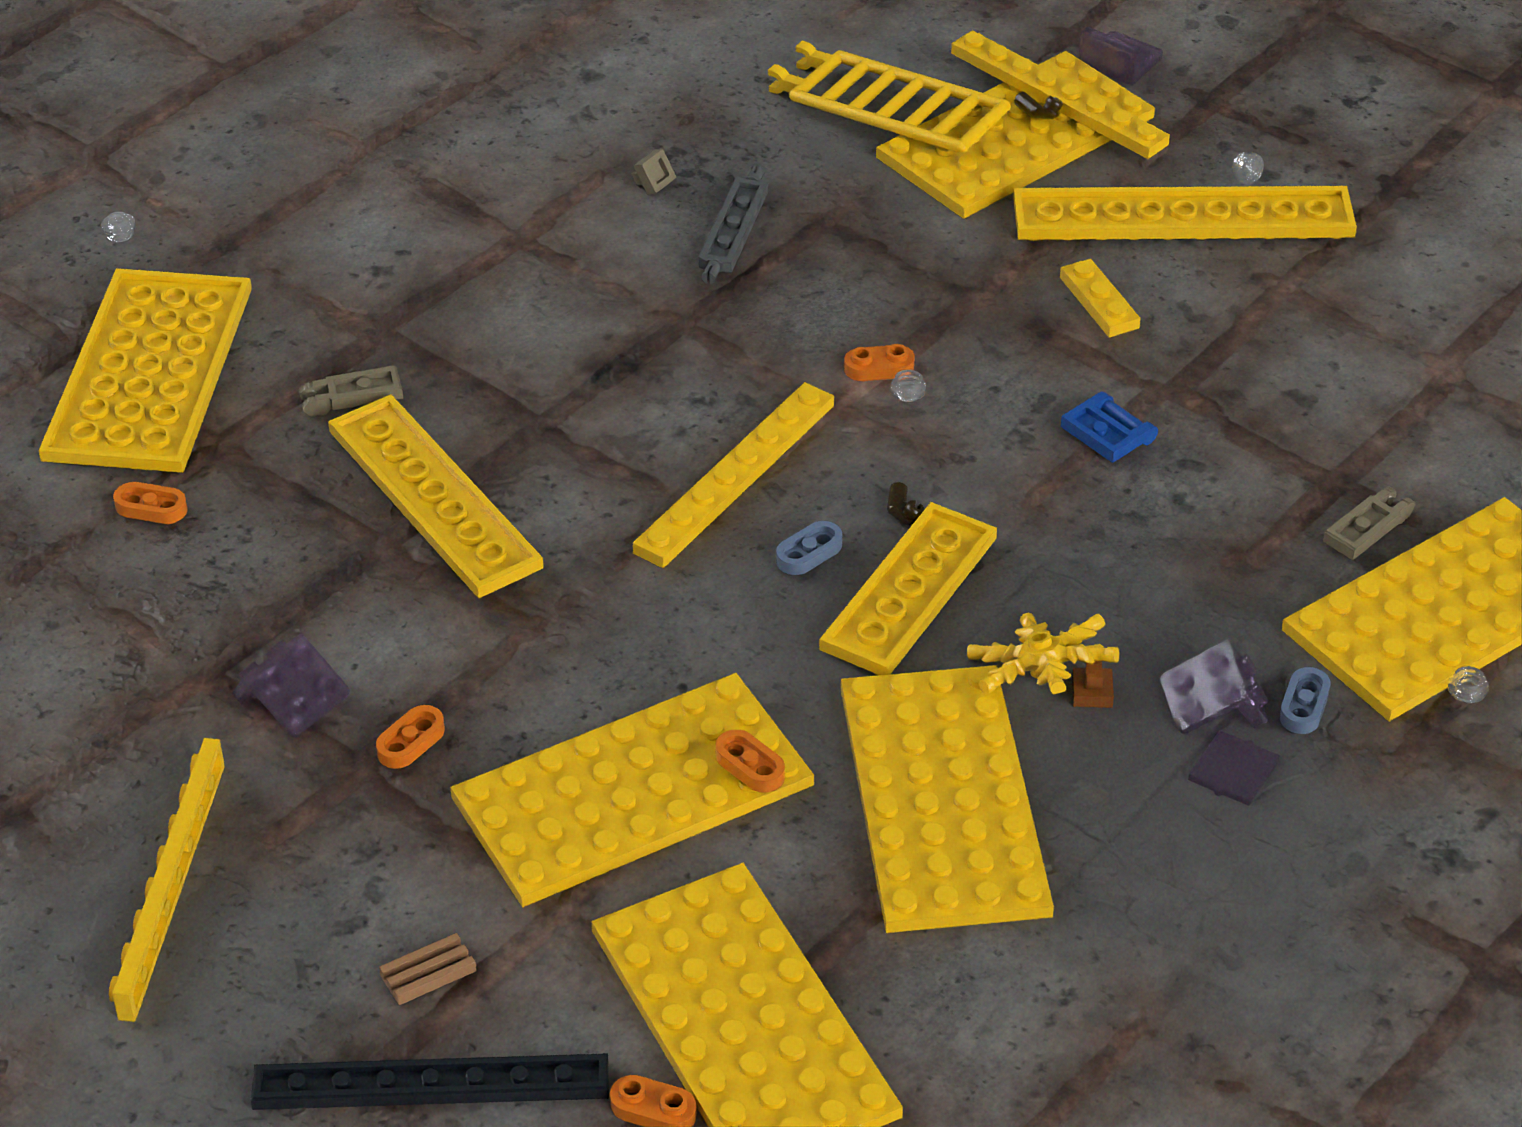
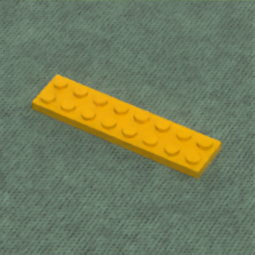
M392 394L328 421L329 432L478 599L544 568L543 557Z

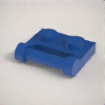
M1104 391L1097 393L1061 416V428L1112 463L1142 444H1151L1158 434V428L1148 421L1142 422L1114 403L1113 397Z

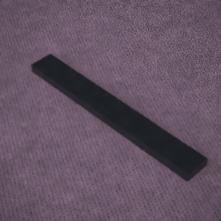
M608 1053L254 1064L251 1106L252 1110L609 1099Z

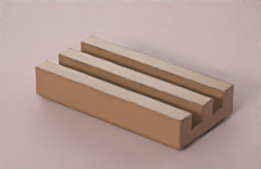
M457 933L379 966L380 976L398 1005L477 971L475 960L472 956L469 957L468 949L465 945H461V939ZM459 960V962H457V963H454V964H452V965H450V966H448V967H445V968H443V969H441V970H439V971H436L437 969H439V968H441V967H444V966H446V965H448V964H450V963H453V962ZM421 977L420 979H418V980H416V981H414V982H411V983H409V984H407V985H405V986L399 987L400 985H403V984H405V983H407V982H410V981H412V980H414V979H416V978Z

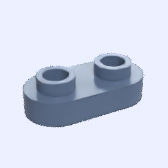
M818 521L785 539L776 549L778 568L790 575H800L838 554L842 549L841 528L829 521Z
M1304 667L1292 674L1280 711V722L1290 732L1307 734L1313 732L1319 726L1331 685L1330 678L1325 672L1313 667Z

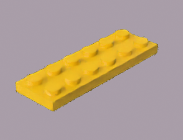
M930 502L819 639V650L877 675L891 674L996 540L997 527Z

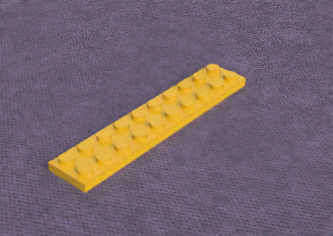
M1347 186L1014 188L1013 196L1018 240L1355 238L1357 228Z

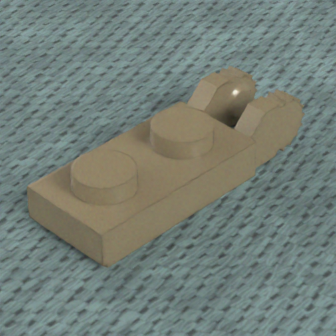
M394 365L328 376L326 379L304 383L299 388V395L301 400L304 401L302 402L304 414L310 417L317 415L325 416L331 409L338 410L367 405L390 394L396 400L403 399L397 367Z
M1387 486L1376 495H1370L1324 532L1323 542L1351 560H1354L1398 524H1402L1405 519L1410 517L1416 506L1415 501L1405 498L1394 507H1390L1396 498L1397 491Z

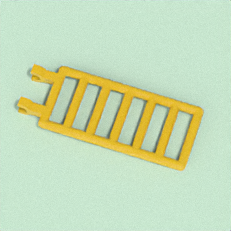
M803 40L795 46L796 52L802 53L805 56L796 62V68L807 70L810 67L816 68L806 78L789 74L784 67L777 64L768 69V75L778 80L769 85V92L779 94L786 91L789 92L790 100L957 153L966 152L1011 107L1010 102L1005 99L849 52L838 50L833 54L818 51L811 43ZM840 64L853 67L822 96L808 93ZM867 72L881 75L848 105L835 101ZM894 80L907 83L900 92L876 113L863 110ZM922 88L935 92L904 122L890 118ZM949 97L964 100L932 130L918 127ZM977 105L991 109L962 138L957 139L946 135Z

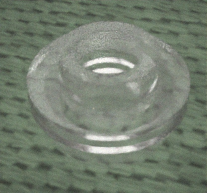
M1255 152L1239 154L1232 164V173L1236 180L1244 185L1256 182L1263 172V159Z
M113 212L103 219L101 227L109 240L123 242L133 236L136 223L134 217L129 214Z
M902 370L895 375L891 382V393L899 400L913 402L925 395L926 383L919 372Z
M1461 667L1456 670L1453 677L1449 678L1448 690L1459 701L1476 703L1483 700L1488 693L1489 685L1486 676L1475 667Z

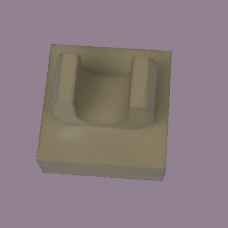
M663 148L653 150L634 165L636 171L631 173L636 185H643L647 195L656 194L677 178Z

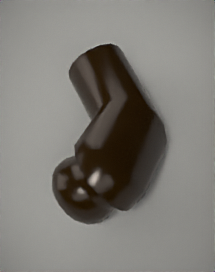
M1026 92L1018 93L1014 99V104L1032 118L1054 119L1060 115L1059 110L1063 106L1062 101L1057 97L1049 96L1046 98L1045 104L1037 102Z
M895 482L889 488L887 511L903 524L912 525L924 511V507L921 503L915 507L916 500L906 502L907 486L904 483Z

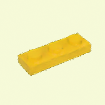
M1091 258L1060 268V279L1108 337L1140 328V316Z

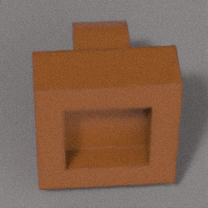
M1095 661L1093 665L1086 664L1085 668L1073 667V707L1113 708L1112 669L1102 668V661Z

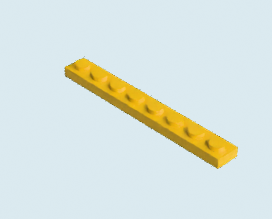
M972 30L951 43V54L1010 86L1026 92L1044 104L1047 97H1057L1063 103L1059 112L1146 159L1151 158L1169 145L1170 134L980 33Z
M804 382L633 542V554L661 568L668 565L834 407V395Z
M204 738L199 753H194L191 758L190 778L188 784L183 783L181 786L177 814L170 816L166 845H161L158 849L154 877H149L146 882L145 903L143 908L138 909L135 913L133 920L134 933L131 942H126L122 949V967L119 975L113 976L110 982L109 1000L115 1004L118 1020L135 1022L225 768L220 739Z

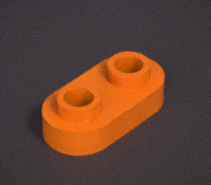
M902 344L857 347L846 353L844 357V372L849 378L856 381L904 378L909 376L914 370L915 355L910 348Z
M129 482L119 486L113 494L117 513L127 518L173 524L184 518L188 510L185 494L176 488L141 482Z
M420 705L410 709L377 738L376 749L379 762L393 769L404 768L412 764L444 735L445 726L442 712L430 705Z
M729 730L717 738V762L749 788L765 793L775 791L782 786L785 780V763L783 759L750 733L743 730Z
M628 1075L618 1079L610 1089L611 1110L617 1118L643 1127H692L696 1121V1100L689 1091L683 1088L638 1075ZM675 1104L678 1107H669L668 1105Z

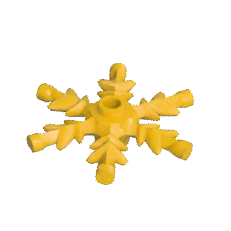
M1025 613L1020 617V623L1023 628L1016 629L1015 634L1020 637L1019 641L1023 644L1015 646L1013 643H1010L1009 646L993 642L991 646L969 644L967 648L969 660L982 659L985 663L997 661L1004 663L1001 667L990 670L988 672L989 676L979 681V687L985 694L994 691L1005 682L1011 685L1017 675L1025 676V671H1030L1031 676L1038 679L1037 684L1044 685L1048 683L1050 691L1054 695L1066 691L1063 679L1071 677V674L1065 670L1067 668L1066 665L1062 663L1071 661L1075 664L1076 661H1081L1093 665L1095 661H1106L1109 663H1117L1119 661L1118 647L1103 648L1104 646L1101 644L1086 646L1081 644L1083 640L1095 637L1096 631L1105 626V621L1100 614L1091 616L1080 625L1073 623L1068 632L1060 631L1059 636H1053L1047 630L1048 624L1046 622L1037 624L1033 614Z

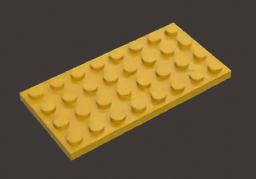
M1064 51L1038 64L1109 103L1128 111L1145 122L1154 118V106L1068 51ZM1003 82L983 93L1009 101L1011 105L1010 110L966 152L957 153L899 135L877 146L876 158L965 219L1014 193V188H1023L1110 142L1111 139L1061 112L1054 119L1030 117L1014 104L1016 95L1022 91ZM977 105L946 135L957 139L962 138L991 109ZM956 107L920 124L918 127L932 130Z
M116 268L39 448L41 462L184 473L251 293V279Z
M1503 497L1284 618L1282 631L1390 722L1522 645V510L1506 497Z
M996 665L841 679V695L886 933L1053 918L1054 905L1002 687L1000 685L988 694L983 693L979 687V681L989 676L988 672L996 669Z
M733 673L451 786L450 789L451 798L523 908L814 786V774L739 675ZM729 730H743L750 733L783 759L785 763V780L782 786L775 791L765 793L749 788L717 762V738Z
M744 862L591 921L592 933L683 1086L694 1096L696 1108L708 1127H882L903 1118V1106Z

